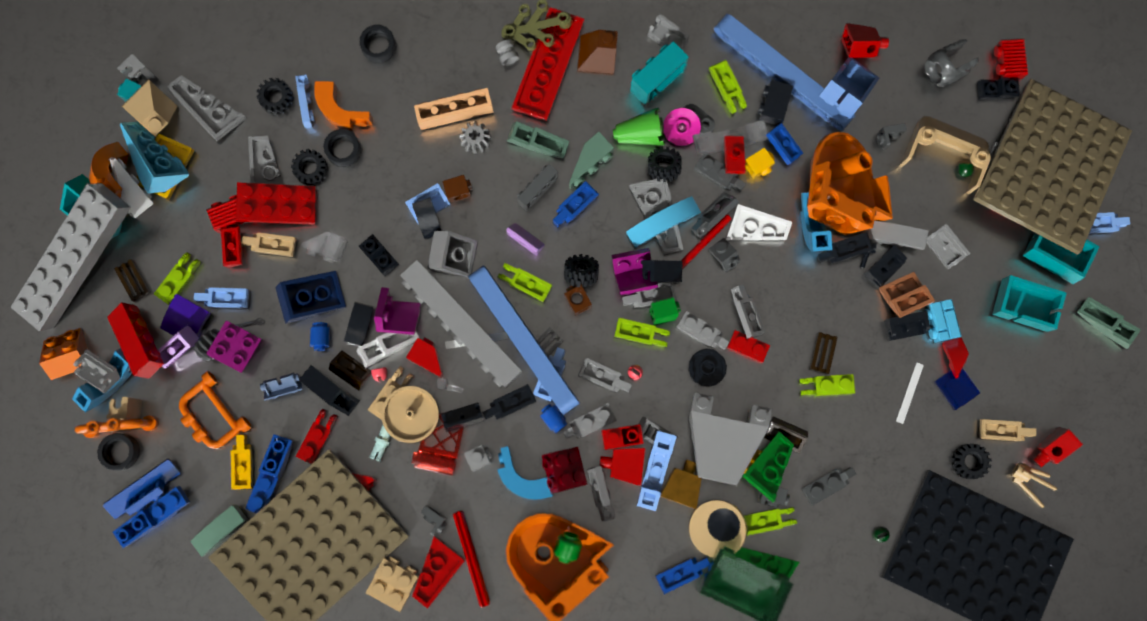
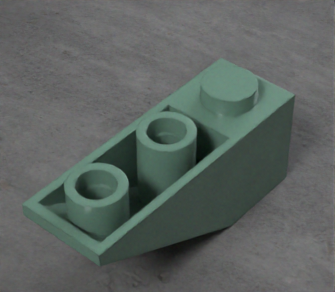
M600 132L596 133L584 144L569 182L571 189L574 186H580L588 174L593 175L603 161L607 163L613 157L614 147Z

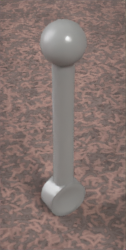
M258 317L254 321L236 324V326L262 325L264 320Z

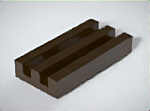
M132 259L128 260L127 263H122L120 267L114 268L131 301L134 302L150 293L148 286ZM128 267L132 268L136 278L138 279L142 289L144 290L143 292L140 291ZM123 270H124L125 274L127 275V277H128V279H129V281H130L132 287L134 288V290H135V292H136V294H137L136 296H135V294L133 293V291H132V289H131V287H130L128 281L126 280V278H125V276H124V274H123V272H122Z
M818 332L809 370L825 374L830 373L837 336ZM825 338L819 366L815 367L821 339ZM829 340H832L825 369H823Z

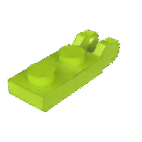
M727 60L710 66L709 71L732 114L736 112V106L732 101L734 97H737V101L742 109L746 108L747 104L742 95V90Z
M188 252L182 255L178 264L176 263L154 292L155 296L170 305L175 294L180 295L201 264L198 259H195L186 270L184 267L191 258V254Z
M504 263L503 268L515 275L513 279H510L504 274H498L497 278L544 303L552 285L520 268L517 269Z
M618 318L614 337L647 345L653 344L667 347V342L653 338L654 333L670 336V331L656 328L654 325Z
M854 374L815 376L814 378L800 379L802 384L814 383L815 390L807 389L801 391L803 396L855 394Z
M794 507L777 508L744 515L747 523V535L782 529L784 526L797 524V519H788L783 522L781 519V514L794 512Z

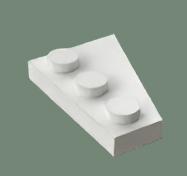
M738 204L726 240H787L792 222Z

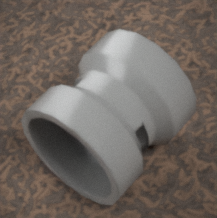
M504 40L495 46L497 52L501 55L502 65L512 64L519 59L518 53L514 51L515 45L513 40Z

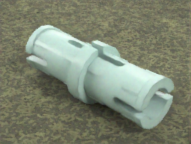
M382 425L378 437H375L374 441L376 443L369 458L374 459L378 452L376 461L381 462L386 446L390 444L388 441L391 435L386 431L384 425Z

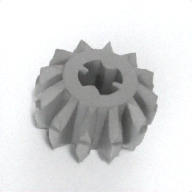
M474 121V126L467 123L468 129L461 128L463 134H460L459 138L462 140L461 146H466L467 152L473 149V153L476 154L477 149L483 152V146L489 147L487 141L491 140V136L488 135L490 130L485 128L484 123L478 126L477 121ZM474 135H478L476 140H473Z

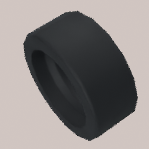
M383 25L369 26L360 36L359 45L364 56L375 63L385 62L396 51L395 38L392 32ZM376 34L385 35L389 41L388 48L381 53H372L367 47L368 40Z
M337 129L329 133L325 138L323 145L324 153L336 166H350L360 157L361 144L351 131ZM339 138H348L353 143V152L346 158H337L332 153L333 143Z
M122 433L109 434L103 438L98 446V460L107 469L115 471L126 470L137 461L139 445L130 435ZM121 440L127 443L129 447L128 457L122 463H113L108 456L109 446L114 441Z

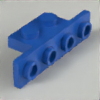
M166 459L104 502L103 507L114 519L125 512L129 516L135 512L139 513L145 509L146 504L151 501L155 502L162 497L164 485L178 476L180 470L170 459Z

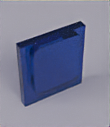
M964 369L961 370L959 377L956 379L950 370L934 381L954 410H957L980 394Z

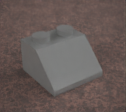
M434 231L427 269L468 277L472 272L477 241L451 231Z

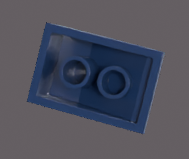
M336 270L283 281L275 287L285 324L346 307Z

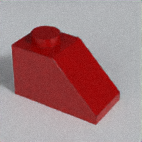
M417 337L406 358L442 378L443 371L438 352L432 346L434 342L425 337L423 340Z

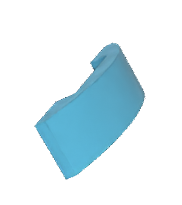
M691 196L650 216L626 231V234L634 248H637L677 224L695 217L701 211Z

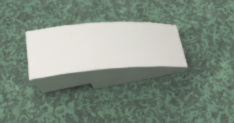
M417 332L414 335L385 333L376 337L375 340L358 347L356 352L364 367L367 368L414 343L419 336Z

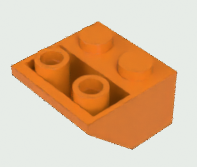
M82 329L68 330L64 334L51 336L44 340L39 364L50 380L73 373L78 368L73 365L74 362L88 349Z

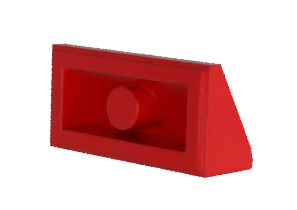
M240 227L221 229L223 266L232 268L242 265Z

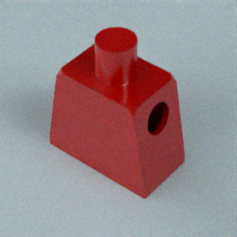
M851 23L845 24L841 40L848 58L876 57L879 48H888L889 38L880 37L876 28Z
M1058 427L1036 447L1040 453L1033 460L1040 468L1048 462L1058 464L1083 444L1070 429Z
M645 448L613 449L612 457H600L599 466L611 469L610 477L641 486Z

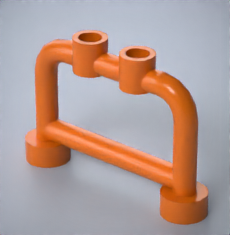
M206 371L201 375L203 380L180 398L179 409L183 415L180 421L185 427L191 426L195 432L192 433V437L196 442L200 443L203 441L206 446L214 449L224 446L241 431L246 433L252 428V425L244 416L237 420L233 417L211 388L218 383L216 377L210 371ZM202 389L232 428L217 441H213L209 437L208 432L199 424L196 416L187 408V402Z
M150 415L142 419L120 420L112 418L107 422L90 421L84 425L76 426L74 430L76 433L83 434L87 438H96L101 432L134 428L154 431L157 429L159 421L155 416Z

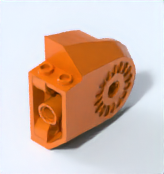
M835 132L824 136L818 142L810 164V190L807 205L809 217L845 235L873 228L874 221L882 222L893 219L888 176L873 178L872 157L866 152L863 145L855 137L844 132Z
M538 513L524 519L515 526L510 534L506 547L507 563L514 577L524 588V592L549 621H561L609 577L607 566L601 560L599 562L597 560L613 546V543L565 518L554 514ZM564 532L577 534L582 542L579 558L576 561H570L569 564L560 562L559 558L554 554L557 537ZM541 546L549 548L550 554L543 557L539 554L538 550Z

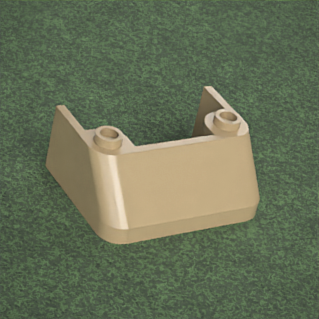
M922 117L914 128L900 166H904L912 159L918 143L928 146L936 141L970 155L971 163L976 169L966 193L970 194L979 188L991 159L988 142L981 137L932 117Z

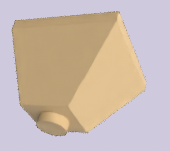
M149 79L122 105L129 114L154 136L169 123L178 107Z

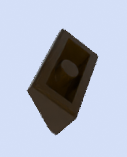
M343 350L335 356L328 368L332 373L358 391L372 374L370 369L365 368L363 364Z
M773 416L764 438L772 440L780 432L794 444L793 451L800 453L808 439V431Z

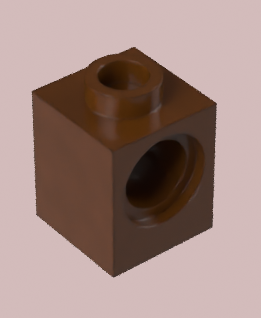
M464 175L442 181L449 203L471 197L469 191L473 190L470 179L466 180Z
M575 284L566 289L567 292L564 293V297L575 316L592 307V303L582 285L577 287ZM575 294L582 296L583 300L580 303L572 301V297Z

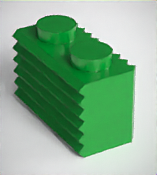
M673 297L663 301L660 300L659 302L656 301V303L652 302L649 312L653 325L675 321L679 316V312H681L679 302L675 301Z

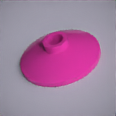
M677 108L671 111L663 123V131L666 138L678 146H685L694 142L701 130L699 117L695 112L687 108ZM680 123H684L686 125V128L684 130L679 129L678 126Z

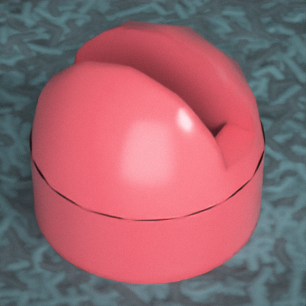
M639 365L630 366L627 371L628 377L631 380H639L643 375L642 368ZM631 369H635L640 375H636Z
M386 367L371 370L375 381L379 382L380 376L382 381L386 379Z

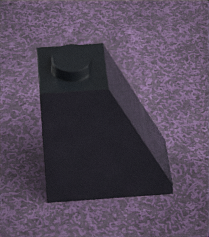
M312 365L299 380L328 405L347 416L350 415L360 401Z

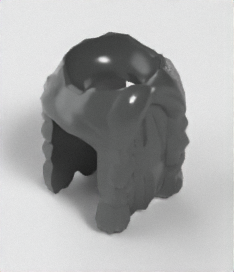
M961 39L958 42L943 47V49L933 52L928 57L925 64V73L939 88L956 82L962 76L969 74L971 68L979 62V58H975L955 68L948 57L956 54L967 43V39ZM936 64L941 66V74L938 72Z

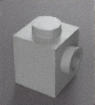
M483 445L464 453L472 471H476L491 463V452L488 447L484 448Z

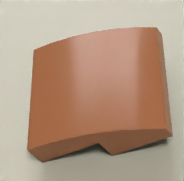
M915 272L890 282L879 289L888 305L899 318L935 302L926 285L921 284Z

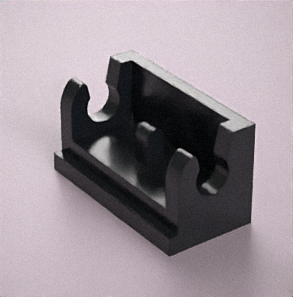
M893 245L864 275L880 289L906 263L907 257L896 245Z
M641 260L644 280L648 279V271H650L651 282H682V261Z
M927 311L885 320L889 341L927 334V331L930 330Z
M478 402L440 413L446 433L484 421Z

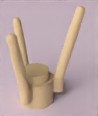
M1019 462L1011 473V476L1015 477L1013 481L1020 485L1043 508L1045 505L1023 481L1028 482L1032 478L1056 491L1057 487L1035 476L1033 472L1048 478L1051 475Z

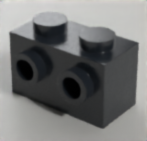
M771 80L768 86L765 85L762 94L765 100L764 103H760L758 114H760L759 121L774 125L783 123L793 85Z

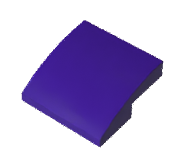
M175 294L163 317L160 329L174 336L183 328L189 326L200 337L203 332L202 327L211 313L179 294Z

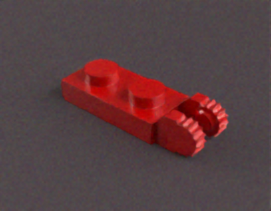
M325 409L319 412L316 421L313 422L295 456L311 465L321 454L337 419V415L333 414L330 416L326 427L321 425L326 416L327 410Z

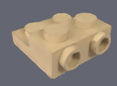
M389 556V558H383L366 594L401 612L420 575L416 574L417 570L407 565L405 568L399 564L400 561Z

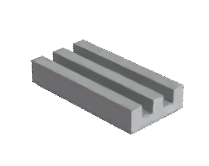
M551 327L537 340L540 344L549 334L552 335L541 346L543 350L555 338L558 340L546 352L547 356L564 341Z

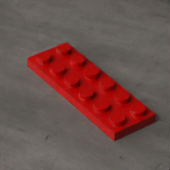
M549 7L545 20L555 18L564 11ZM570 14L573 22L569 28L563 29L556 25L541 29V32L544 34H551L555 39V43L553 46L547 47L541 40L537 39V47L530 57L513 102L512 110L547 122L583 27L584 18ZM566 16L561 18V21L566 20ZM548 38L546 42H550L551 38Z

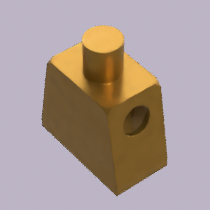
M686 460L683 470L674 468L660 496L696 509L701 485V478L694 475L696 463Z

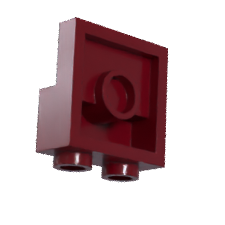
M578 447L542 455V465L546 472L547 486L551 494L588 485Z

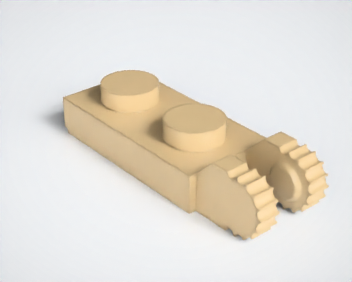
M401 366L396 370L392 378L387 381L368 408V411L381 420L382 407L387 397L395 390L408 386L414 376L409 373L402 384H398L396 381L404 371V368Z

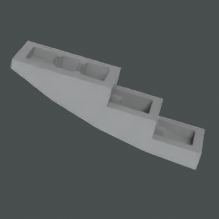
M874 221L873 228L844 236L853 237L867 232L872 243H885L898 247L907 246L924 250L929 230Z

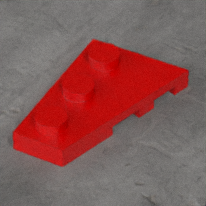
M436 536L433 537L431 547L412 595L413 598L427 609L465 561V559Z

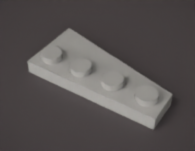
M182 75L166 86L169 92L216 141L220 140L246 119L245 115L233 110L231 106L222 103L212 94L203 91L201 87Z
M248 136L250 183L283 185L268 136Z
M657 179L629 185L646 219L673 205L668 183L663 182V179L660 182ZM678 224L655 236L664 255L683 251Z

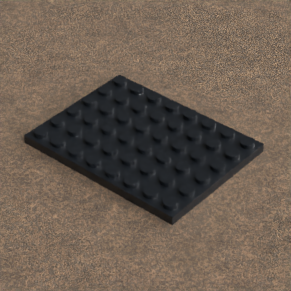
M927 470L881 577L971 621H1041L1074 538L931 470Z

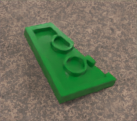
M780 432L774 436L742 476L772 503L776 499L779 485H781L783 479L782 476L794 444Z
M741 547L731 556L728 564L780 596L797 568L799 561Z

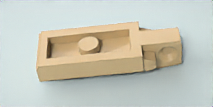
M257 232V234H253V237L242 236L241 244L251 247V251L257 253L294 257L297 238Z
M980 419L979 439L1019 442L1025 441V436H1036V429L1025 428V423Z

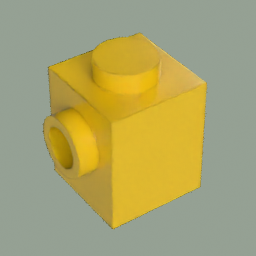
M764 147L745 160V167L753 179L761 174L764 177L772 171L775 158Z

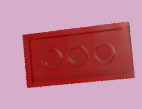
M237 182L236 221L315 225V186Z

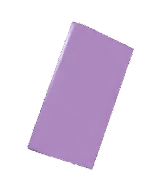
M517 223L512 224L506 229L507 235L534 255H538L545 246L543 242Z

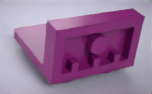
M649 248L611 255L614 275L621 295L658 288L657 282L650 281V271H648L647 280H644L642 276L641 260H651Z
M381 287L374 315L376 332L414 335L421 304L393 301L389 288Z
M225 321L210 346L207 355L242 373L261 338L229 321Z

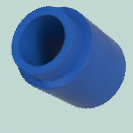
M314 322L310 328V347H313L314 351H325V348H328L330 344V328H328V323Z
M548 404L541 410L543 414L540 417L551 431L553 430L557 433L568 425L565 421L566 417L556 404L553 406Z

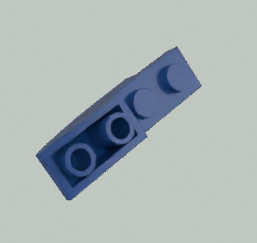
M273 434L259 468V476L245 507L246 510L258 513L275 497L289 458L292 440Z
M177 486L147 509L141 510L113 531V534L121 547L125 548L175 516L190 501L181 486Z

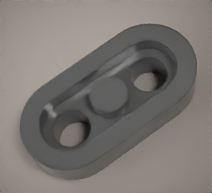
M688 104L684 107L694 111L699 117L701 135L706 136L713 132L715 121L711 116L695 104ZM703 122H707L709 126H703Z

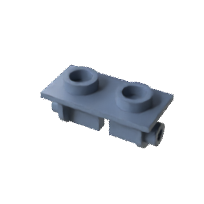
M293 372L280 376V383L277 378L263 381L260 384L261 391H264V401L302 390L299 374Z

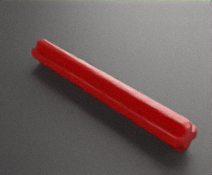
M454 512L453 518L479 606L486 607L490 605V600L464 512Z

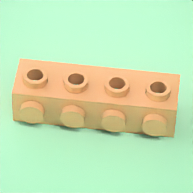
M488 88L476 89L472 92L459 93L452 97H443L435 101L414 105L421 130L494 113Z

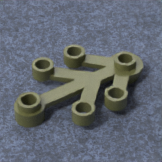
M539 0L536 11L526 25L520 26L525 17L531 14V9L527 4H522L519 7L520 13L514 22L505 25L502 28L501 35L504 40L511 39L513 42L517 41L524 45L528 51H534L537 47L533 38L527 39L521 34L529 33L541 40L545 46L551 47L555 43L554 37L551 34H544L540 29L556 25L567 29L572 25L573 20L568 12H561L555 18L538 21L543 13L549 9L546 0ZM546 4L544 8H540V6ZM527 8V12L523 13V9ZM566 16V20L561 21V18ZM551 38V41L547 43L546 40ZM533 42V46L528 47V44Z

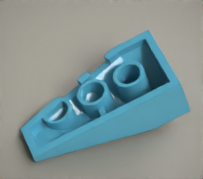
M124 122L120 124L137 175L147 193L166 192L189 176L181 160L178 157L171 156L167 152L168 148L157 143L154 140L155 136L139 122Z

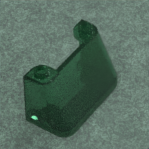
M726 546L723 549L718 548L696 591L757 621H778L794 585L789 582L790 577L780 572L776 576L733 555L735 551Z

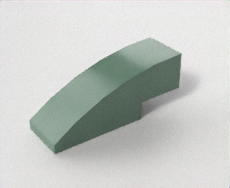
M517 121L512 124L507 138L508 142L560 159H564L569 141Z
M1090 297L1087 298L1077 312L1093 327L1126 349L1130 347L1141 329L1123 320L1124 316Z
M232 505L208 524L190 542L201 557H203L232 535L248 519L238 505Z

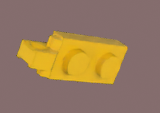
M246 434L236 435V445H233L231 450V489L253 488L251 444H248Z

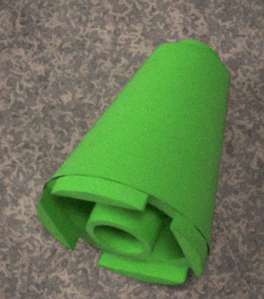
M654 108L616 124V128L613 129L614 140H618V143L665 145V142L661 140L665 138L663 119L657 114L661 112L660 108Z

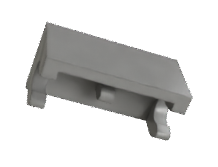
M661 14L657 16L656 22L650 26L649 33L647 34V36L661 46L669 45L674 41L681 49L686 46L690 36Z
M133 54L117 67L121 73L135 83H138L142 78L145 79V82L149 79L152 83L158 80Z
M947 224L927 237V244L948 269L971 254Z
M88 349L73 364L75 367H78L74 371L77 376L104 394L120 380V376L114 366Z

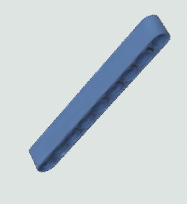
M726 14L714 27V31L719 37L772 79L793 85L791 94L837 130L843 131L855 117V114H853L849 119L836 109L837 106L827 104L820 97L824 90L821 85L730 14Z
M483 265L468 276L470 281L562 414H566L580 404L488 269Z

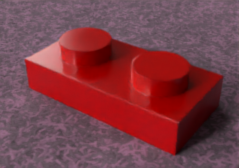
M734 330L727 349L760 363L764 362L770 348L769 344L753 337L747 339L746 334Z

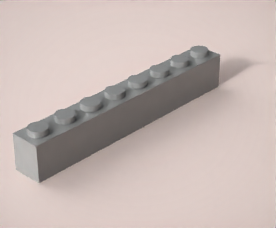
M418 260L400 275L404 279L401 283L408 290L412 288L416 292L414 297L421 304L425 302L429 306L427 311L434 318L438 316L442 320L441 326L447 332L451 330L455 334L453 338L460 346L464 343L468 348L466 352L473 360L476 357L481 362L479 366L486 374L490 371L494 375L492 380L499 387L503 385L507 388L522 374L518 366Z

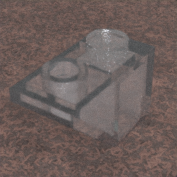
M325 232L303 242L301 247L310 256L316 257V255H320L327 262L334 263V261L340 263L348 241L341 236Z

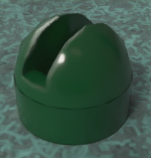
M958 164L959 174L963 177L971 176L974 171V165Z
M878 526L873 530V538L877 542H886L890 537L889 530L885 527ZM886 532L885 536L878 538L877 535Z

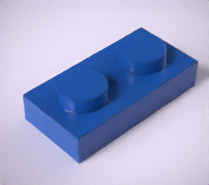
M782 123L766 134L787 165L803 154Z

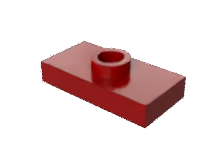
M725 136V171L728 174H744L746 172L744 136Z

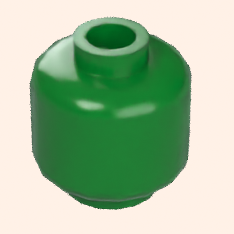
M564 532L557 537L554 554L559 558L560 562L569 564L570 561H576L579 558L582 547L579 536L572 532Z

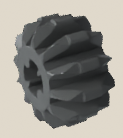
M217 329L207 331L194 345V351L204 361L214 359L208 356L207 352L219 333Z

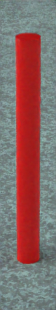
M728 214L681 260L682 269L732 220Z

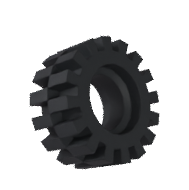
M269 78V82L264 80L265 84H260L259 87L261 89H257L258 95L256 96L259 104L265 111L270 114L273 112L274 115H278V112L283 114L284 109L288 111V105L292 106L291 100L294 99L290 87L279 78L275 80ZM273 90H279L282 93V97L278 102H270L268 99L270 92Z
M662 146L660 150L656 148L654 153L650 152V156H648L649 175H652L653 179L657 177V181L660 182L663 179V182H667L666 179L673 181V177L675 179L678 178L682 170V157L678 151L675 152L674 148L670 150L668 146H666V149H663ZM661 162L671 163L670 166L666 167L659 166L658 164Z
M306 149V152L301 150V154H296V159H292V173L303 184L305 183L310 186V184L316 185V182L321 183V179L326 178L325 173H328L326 160L316 150ZM307 161H314L317 165L316 170L311 174H306L303 171V165Z
M579 254V257L577 255H573V258L568 257L564 264V279L566 282H571L572 286L577 284V287H580V285L587 287V284L592 286L593 283H596L599 274V264L597 260H594V257L589 258V255L583 257V254Z
M964 444L953 453L955 457L952 458V461H954L952 466L956 468L955 472L960 474L962 478H982L984 474H988L989 471L987 469L992 466L989 465V462H992V459L988 458L990 453L985 452L986 448L980 447L979 444ZM969 454H974L978 458V465L974 469L968 468L965 464V458Z

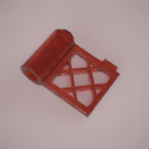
M439 413V418H440L441 422L443 423L441 414ZM442 424L429 435H434L438 444L428 447L424 446L426 439L422 440L418 451L413 453L411 463L414 464L416 469L453 476L464 427L453 434L448 432L450 436L440 442L435 433L444 428V424ZM452 438L456 444L454 452L445 450L442 444Z

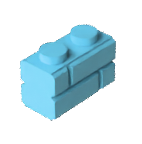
M952 299L925 306L926 309L924 311H927L930 324L929 336L931 339H934V343L962 337Z

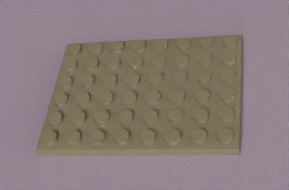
M1030 79L973 200L1078 255L1084 247L1132 130Z
M328 449L208 558L266 621H317L382 562L383 558H386L404 542L409 535L357 480L331 449Z

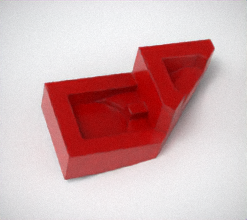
M962 337L944 341L942 344L950 361L949 367L955 379L959 377L969 356Z

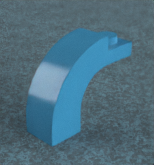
M809 192L801 193V223L808 249L813 252L832 250L831 230H827L824 224L809 217L807 207Z
M121 348L114 352L109 364L117 369L120 380L105 394L88 382L77 388L72 399L84 412L95 408L107 400L131 376L132 371Z
M509 446L500 448L501 453H498L500 464H504L505 468L497 470L501 480L510 491L520 497L534 500L553 496L547 486V477L538 480L522 478L515 471Z

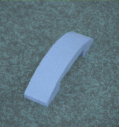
M657 430L637 506L656 511L676 435Z

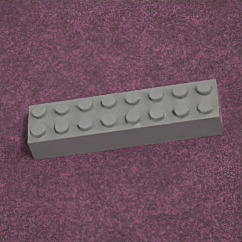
M102 183L87 184L11 305V308L38 331L54 328L131 207Z

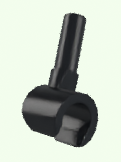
M871 243L873 251L864 253L860 265L861 268H865L869 253L876 252V243Z

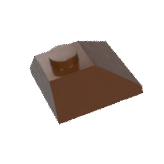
M599 29L580 35L577 71L614 75L618 31Z

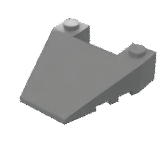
M694 393L689 413V423L695 451L697 475L699 478L737 486L769 428L772 409L752 405L747 422L711 415L714 396Z

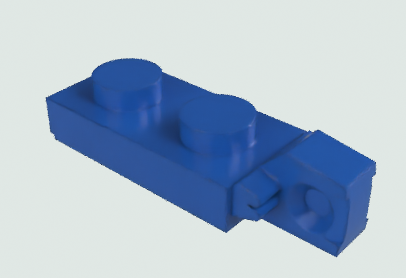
M585 181L559 206L556 211L558 215L553 219V223L559 227L565 221L567 223L573 221L599 196V193Z
M696 557L690 558L655 576L663 593L666 594L699 578L703 574L702 569L710 566V562L707 557L698 561Z

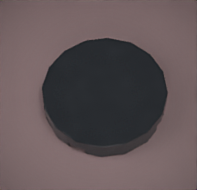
M706 348L699 350L689 361V375L700 386H715L726 375V361L714 349Z

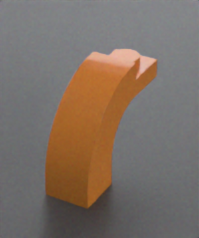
M315 81L314 94L316 103L330 123L340 129L353 131L354 124L359 127H366L367 124L372 125L373 117L370 112L346 111L337 105V86L334 82Z
M119 142L108 144L94 154L89 173L90 184L102 183L121 198L122 188L110 174L112 170L109 158L113 157L121 159L125 165L127 164L129 154Z

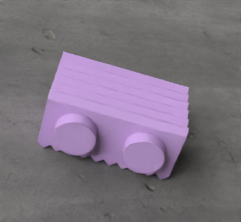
M189 326L183 328L158 349L164 362L163 368H168L198 342L199 337Z

